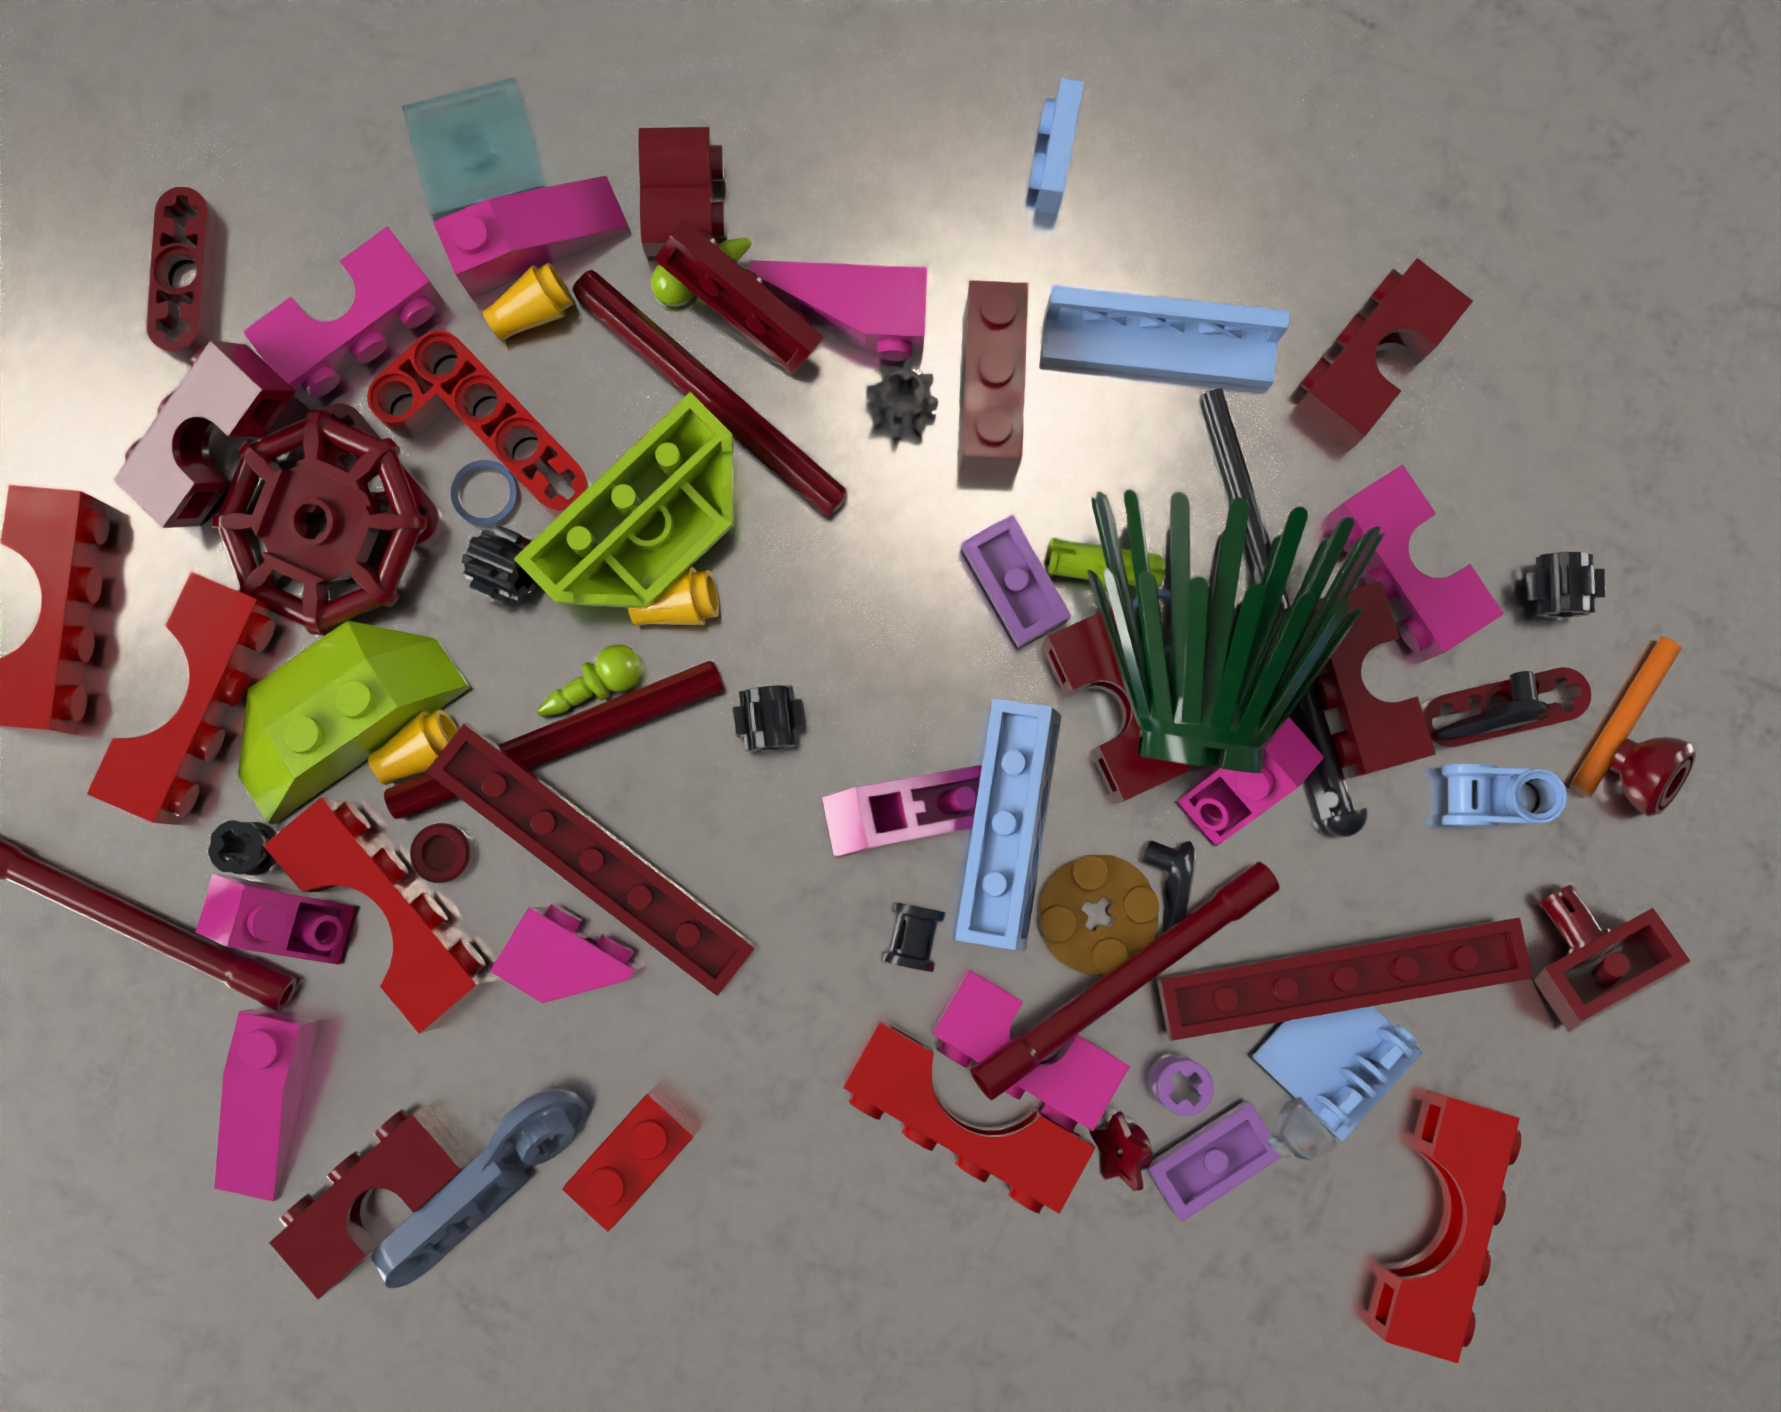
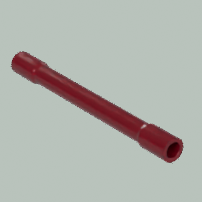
M0 838V880H9L207 974L225 983L231 990L277 1012L282 1010L289 1001L296 986L295 978L249 956L235 954L25 854L20 847Z
M1262 862L1254 863L1218 889L1214 896L1043 1021L1022 1036L1012 1038L970 1069V1073L980 1090L988 1099L994 1100L1035 1070L1040 1061L1230 922L1240 920L1273 896L1280 889L1278 880L1273 872Z

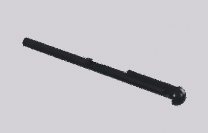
M1218 388L1208 391L1200 397L1232 499L1241 497L1249 503L1245 540L1255 569L1254 582L1255 584H1260L1271 548V542L1223 389ZM1284 589L1273 623L1274 630L1282 612L1286 608L1291 607L1286 589ZM1313 682L1289 717L1324 756L1323 760L1308 776L1323 826L1335 836L1350 837L1360 832L1365 826L1368 815L1367 808L1356 811L1354 809L1315 682Z

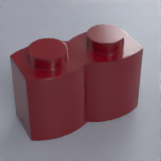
M710 127L639 128L640 230L645 256H656L683 219L696 229L705 231L714 239L725 238L724 201L714 202L713 181H724L723 145H712Z

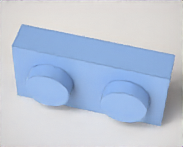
M1061 77L1057 98L1045 97L1039 134L1049 135L1046 154L1035 152L1028 188L1039 190L1035 211L1057 215L1059 213L1065 190L1084 81Z

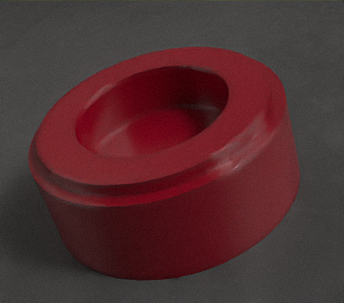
M436 823L423 828L415 836L410 848V859L414 870L423 879L432 883H451L461 879L472 867L475 857L474 844L467 832L456 825Z

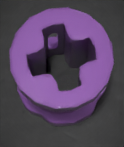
M1170 1055L1159 1060L1151 1071V1092L1159 1103L1174 1114L1184 1117L1197 1115L1204 1111L1212 1101L1214 1093L1213 1079L1207 1069L1199 1063L1185 1056L1175 1057ZM1177 1072L1186 1077L1191 1076L1187 1084L1192 1091L1185 1098L1177 1093L1171 1094L1175 1086L1170 1079Z

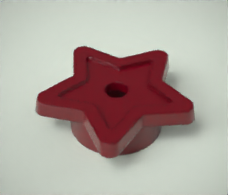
M1118 1111L1112 1115L1108 1127L1096 1126L1093 1131H1090L1091 1137L1102 1153L1101 1175L1105 1180L1119 1176L1133 1191L1143 1190L1141 1171L1147 1169L1151 1164V1143L1140 1126L1127 1122L1123 1112Z

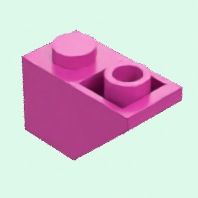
M1288 717L1276 736L1265 748L1261 773L1233 771L1215 767L1177 802L1213 844L1218 846L1297 789L1323 760L1324 756L1292 719Z
M213 873L196 933L227 947L339 965L356 906L268 883Z
M550 903L546 910L541 907H528L490 972L541 1003L631 980L636 978L642 967L629 960L634 951L627 945L602 933L598 941L578 930L582 922L579 917L554 903Z

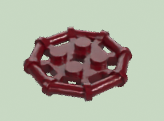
M310 410L306 418L256 441L246 439L239 447V452L242 456L219 515L212 516V528L219 529L240 585L239 592L266 603L268 610L305 626L311 635H326L330 628L382 605L391 607L399 599L397 589L421 530H427V517L420 515L398 457L401 451L400 447L391 438L381 440L331 418L327 410ZM331 444L361 456L350 471L328 461ZM304 446L305 459L296 462L300 465L289 470L279 467L275 458ZM378 474L394 514H379L380 502L377 496L369 490L367 483ZM261 477L265 480L254 512L252 515L246 514ZM322 508L326 513L327 526L325 531L319 532L314 539L311 537L313 527L305 522L306 516L309 512L319 513ZM379 530L393 531L379 569L376 571L367 564V560ZM246 531H254L256 537H262L267 552H262L265 561L261 565L257 563ZM282 574L304 584L302 599L276 587V582ZM353 577L355 582L362 587L329 601L327 585L337 580H347Z

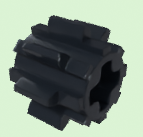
M911 359L906 360L903 368L893 370L892 366L888 367L882 364L880 366L882 382L877 381L876 385H869L866 388V398L875 401V405H877L871 413V421L873 424L879 422L883 424L887 421L893 425L894 437L899 436L902 432V427L912 426L913 430L916 428L918 431L923 432L925 430V420L922 414L927 415L928 411H938L939 399L930 395V391H927L933 385L934 375L932 373L924 374L923 372L918 375L912 370ZM898 390L903 396L913 393L912 405L907 407L903 401H897L892 404V392Z
M500 525L496 526L494 532L482 530L480 536H473L468 542L469 547L466 554H463L461 561L465 566L464 577L471 580L469 588L504 605H507L511 598L520 601L523 600V596L527 593L532 594L536 588V582L513 559L532 540Z
M1566 551L1542 554L1540 557H1536L1535 572L1526 573L1527 601H1537L1538 616L1547 618L1588 616L1590 613H1595L1596 598L1605 597V569H1594L1593 554H1588V552Z
M764 686L739 692L740 706L732 707L734 733L737 738L744 737L746 751H769L800 745L798 731L806 730L804 704L802 699L794 700L793 686Z

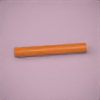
M1666 637L1658 639L1571 781L1569 787L1582 796L1592 797L1608 771L1617 750L1630 735L1682 650L1678 643Z

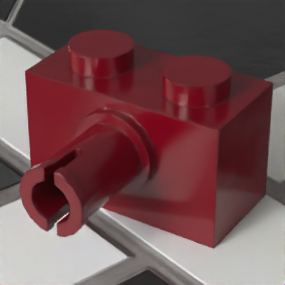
M1573 884L1563 887L1559 894L1554 892L1539 903L1542 910L1544 909L1571 949L1566 952L1567 955L1545 967L1534 979V982L1568 1033L1669 978L1690 962V959L1654 908L1611 931L1609 928L1602 930L1576 892Z

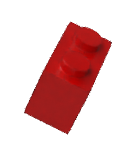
M656 1086L639 1101L568 1180L562 1190L608 1232L693 1139L700 1126Z

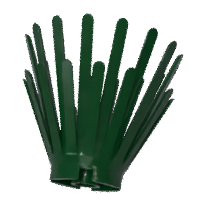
M1127 489L1124 493L1146 664L1114 514L1108 497L1103 492L1097 491V499L1090 496V501L1107 567L1104 570V579L1116 625L1101 580L1092 570L1088 569L1087 571L1134 717L1140 728L1137 755L1184 764L1261 773L1265 748L1276 736L1364 611L1365 606H1361L1347 613L1350 601H1346L1385 533L1379 534L1380 526L1373 527L1364 534L1363 538L1358 539L1353 544L1304 633L1354 526V519L1352 517L1341 519L1335 526L1331 537L1325 538L1318 545L1293 604L1282 612L1265 651L1308 519L1307 510L1304 507H1296L1290 511L1282 535L1276 536L1272 541L1260 584H1252L1246 589L1243 601L1236 605L1233 615L1248 522L1249 503L1241 497L1235 498L1230 502L1226 528L1220 537L1206 635L1208 583L1201 576H1195L1190 580V502L1185 493L1181 491L1173 493L1170 500L1172 670H1168L1157 581L1150 571L1141 500L1139 495L1132 489Z

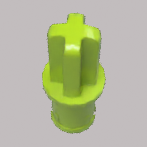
M1051 537L1045 561L1050 562V564L1045 565L1048 576L1058 575L1090 580L1087 571L1089 569L1099 577L1103 588L1106 586L1104 570L1107 567L1101 545L1072 542ZM1121 549L1128 584L1136 586L1131 550ZM1148 553L1150 571L1156 578L1157 588H1159L1164 579L1165 561L1160 554Z

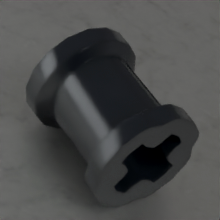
M229 820L219 825L212 832L208 855L212 864L222 872L262 875L271 871L278 864L263 846L278 832L272 826L262 822ZM243 837H250L253 841L246 848L249 859H243L239 855L246 847L242 840Z
M893 902L892 911L896 914L890 949L882 953L881 961L933 972L935 962L930 959L937 923L944 921L945 912Z

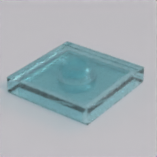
M515 77L402 106L428 210L434 221L488 198L545 188L519 86Z

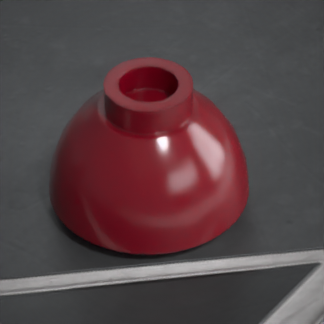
M1655 737L1640 743L1627 739L1614 755L1610 769L1620 774L1622 789L1628 800L1637 810L1651 817L1661 814L1675 799L1691 772L1696 753L1692 743L1678 738Z

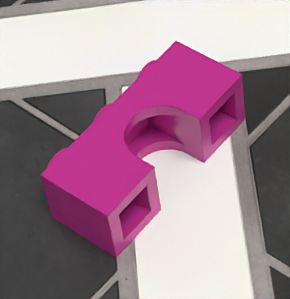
M388 226L340 260V263L352 277L356 292L351 308L342 317L333 321L314 320L292 297H289L243 331L263 360L296 391L294 396L302 403L310 398H319L328 394L338 385L342 374L357 363L363 364L377 358L386 349L387 341L405 328L412 329L425 323L433 315L435 306L443 301L432 283Z
M1402 464L1344 501L1328 515L1334 522L1332 532L1341 519L1346 517L1354 519L1353 529L1343 548L1347 553H1349L1353 544L1358 539L1363 538L1369 529L1380 526L1379 534L1385 533L1365 567L1367 571L1365 574L1366 584L1369 585L1382 581L1388 603L1400 620L1398 630L1401 637L1410 649L1416 653L1421 652L1425 659L1428 660L1450 650L1504 615V613L1471 564L1445 578L1427 576L1415 567L1409 555L1410 537L1419 525L1436 513Z
M967 968L931 1028L932 1034L941 1039L936 1050L965 1068H968L972 1059L977 1062L982 1061L1010 1040L1011 1024L1023 1001ZM1077 1034L1059 1047L1054 1054L1040 1061L1035 1070L1005 1092L1020 1100L1024 1092L1027 1091L1046 1103L1041 1113L1058 1125L1073 1132L1077 1123H1080L1093 1131L1130 1066Z

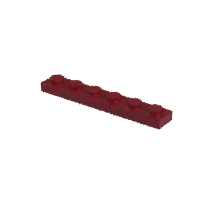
M464 723L427 769V774L716 996L721 993L755 949L754 943L469 723Z
M1510 918L1157 979L1168 1040L1174 1041L1533 979L1521 919Z

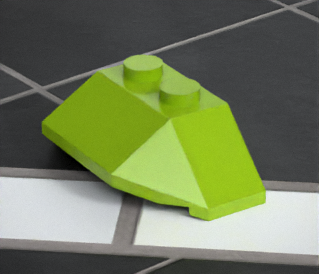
M689 392L513 559L557 604L647 609L733 527L732 433Z
M347 620L248 688L238 777L267 823L273 825L367 760L370 753L381 748L420 712L426 711L431 714L468 690L470 686L440 641L436 638Z

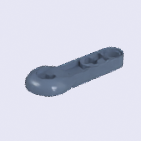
M548 1089L534 1093L513 1106L499 1121L488 1147L374 1250L371 1256L372 1262L385 1286L388 1288H399L410 1284L424 1275L530 1180L525 1172L526 1169L533 1165L536 1166L547 1162L566 1149L574 1138L575 1133L585 1121L588 1105L572 1091L567 1089Z

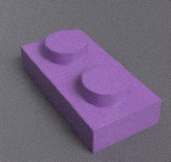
M1014 514L961 542V549L1018 648L1072 617Z
M1245 1100L1152 1160L1147 1170L1177 1218L1183 1222L1285 1155L1252 1103Z

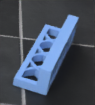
M1052 285L1045 308L1040 364L1270 388L1275 378L1278 341L1288 329L1290 311Z
M992 699L955 936L956 941L1026 951L1062 717L1052 706Z

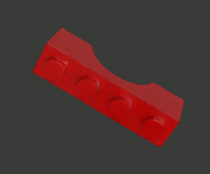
M8 485L1 544L21 555L34 570L41 590V609L38 621L26 641L12 653L0 658V728L76 735L78 721L83 718L86 711L87 695L82 686L85 662L90 660L94 650V634L90 624L93 603L99 599L102 589V577L98 570L100 546L106 542L109 534V517L105 511V502L81 490Z
M192 571L190 572L165 625L178 640L187 658L189 682L185 698L175 715L157 730L133 738H112L87 795L152 823L177 825L180 817H185L191 811L199 794V786L196 782L205 763L210 762L217 755L223 744L225 732L221 728L231 707L237 706L247 692L250 683V676L247 672L256 653L266 648L274 633L275 621L272 618L275 613L267 609L266 603Z
M320 797L263 846L301 892H323L344 886L365 894L380 907L388 920L393 939L391 963L380 988L418 1034L433 1030L489 983V980L480 971L485 967V962L469 942L463 938L456 942L444 928L442 923L447 920V917L441 907L425 892L418 896L404 880L409 871L401 859L386 846L379 850L365 831L371 826L360 810L348 800L341 804L339 800Z
M880 1018L844 1080L843 1088L852 1093L848 1102L874 1119L880 1120L885 1112L905 1124L901 1133L927 1150L933 1151L938 1143L956 1153L958 1157L954 1164L974 1178L987 1182L990 1174L1011 1185L1012 1187L1007 1195L1029 1210L1040 1214L1045 1205L1060 1214L1096 1148L1091 1141L1074 1130L1071 1132L1044 1116L1038 1109H1035L1015 1124L996 1129L978 1128L958 1120L945 1109L934 1091L932 1083L934 1053L932 1048Z
M1429 1090L1414 1149L1435 1167L1443 1181L1447 1195V1217L1440 1237L1424 1255L1403 1265L1383 1268L1369 1328L1385 1342L1454 1363H1459L1462 1347H1467L1471 1343L1476 1324L1475 1313L1472 1307L1477 1287L1484 1285L1491 1267V1255L1489 1250H1487L1493 1225L1497 1226L1500 1223L1506 1208V1193L1502 1188L1508 1165L1511 1166L1515 1163L1521 1148V1133L1517 1129L1519 1117Z

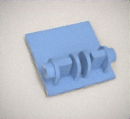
M1374 1006L1284 1021L1253 1054L1252 1058L1343 1142L1423 1052L1415 1045L1417 1040L1411 1033L1400 1025L1395 1027Z

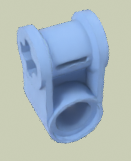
M1448 764L1441 766V775L1448 778V813L1441 816L1442 826L1497 827L1498 825L1522 826L1545 823L1557 818L1566 806L1567 793L1565 785L1557 775L1548 770L1497 768L1496 765ZM1525 782L1534 785L1540 794V805L1534 813L1524 809L1520 803L1519 793Z

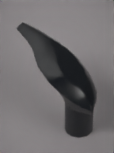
M1516 672L1509 676L1513 702L1495 705L1481 714L1453 722L1437 730L1436 736L1438 738L1464 737L1515 728L1540 721L1550 712L1551 708L1545 702L1538 699L1534 672Z
M1151 840L1143 858V863L1170 872L1165 889L1167 910L1164 932L1186 917L1196 864L1195 848L1191 841L1182 843L1180 849L1177 850Z

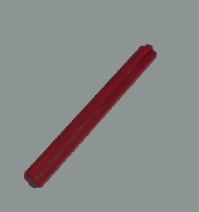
M586 271L575 282L572 291L577 300L686 394L691 392L737 439L821 512L830 516L842 506L848 496L847 490L843 485L596 271Z
M707 661L497 746L524 767L529 768L720 692L724 688V681L715 662ZM427 773L388 788L383 793L387 809L394 819L404 818L456 797L455 794Z

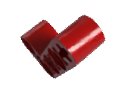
M437 330L421 336L384 369L369 386L367 393L368 407L376 418L398 436L406 438L419 436L451 410L555 518L592 485L581 466L476 356L450 332ZM446 355L457 356V362L452 371L444 375H434V366L440 358ZM404 394L413 395L412 405L408 411L396 416L390 414L391 404L397 397ZM486 396L497 397V406L491 414L480 418L473 416L474 405L479 399ZM526 437L538 439L537 450L532 456L523 460L512 458L513 447L519 440ZM551 469L555 471L566 485L572 486L575 493L571 498L566 499L558 494L545 477Z

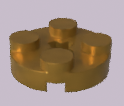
M1084 855L1061 865L1047 879L1038 899L1039 928L1047 948L1060 962L1082 973H1109L1152 942L1157 933L1160 904L1156 893L1152 890L1148 879L1138 868L1116 856ZM1103 897L1111 904L1108 913L1114 917L1109 927L1099 925L1095 931L1089 930L1085 926L1089 916L1082 911L1083 905L1087 901L1097 904Z

